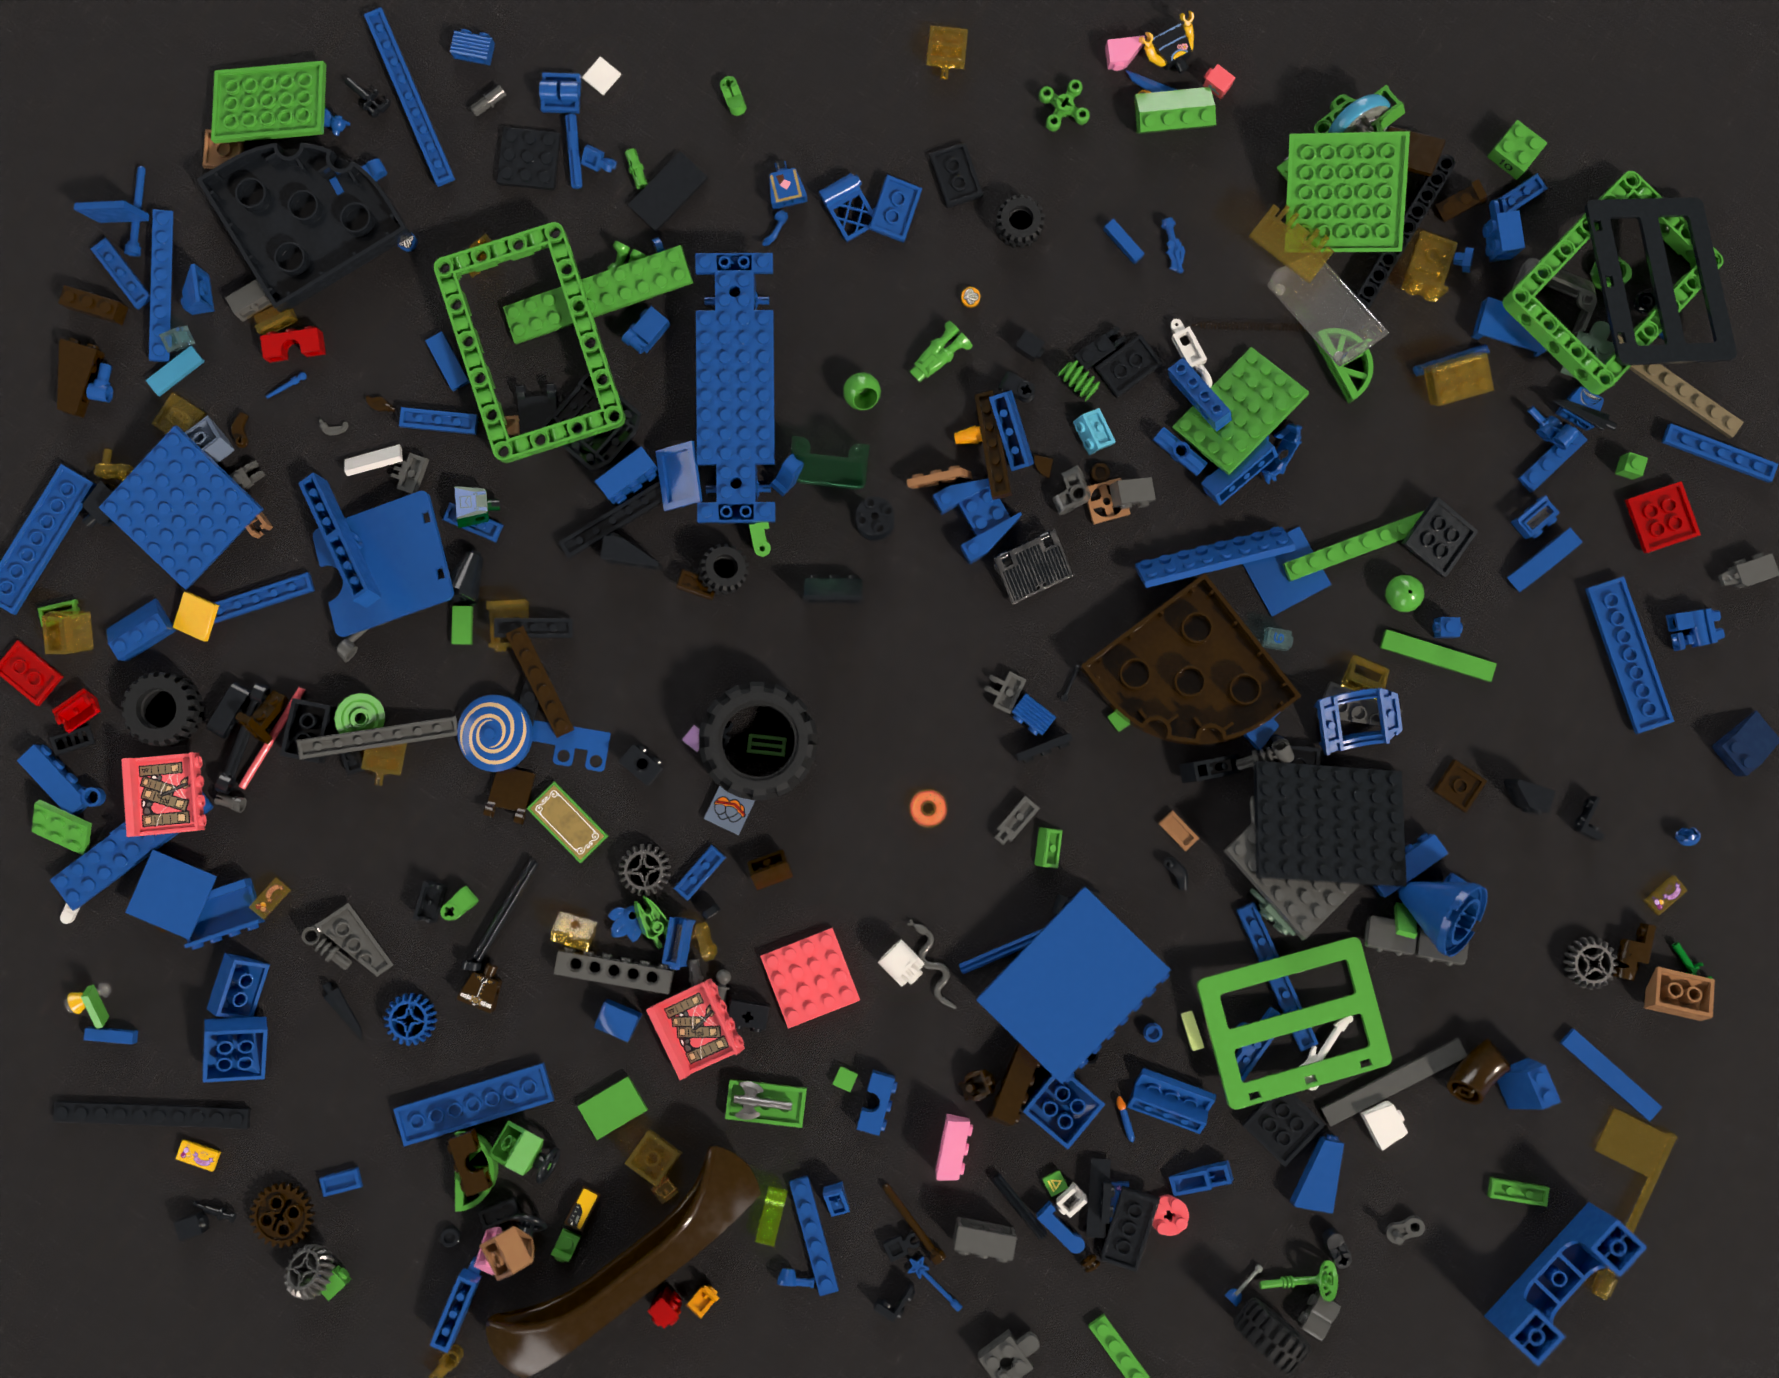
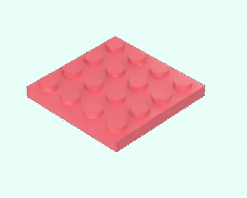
M833 927L760 956L788 1028L860 1001Z

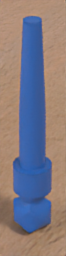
M304 372L299 373L298 376H294L290 381L266 395L267 399L292 385L300 383V380H305L307 375Z

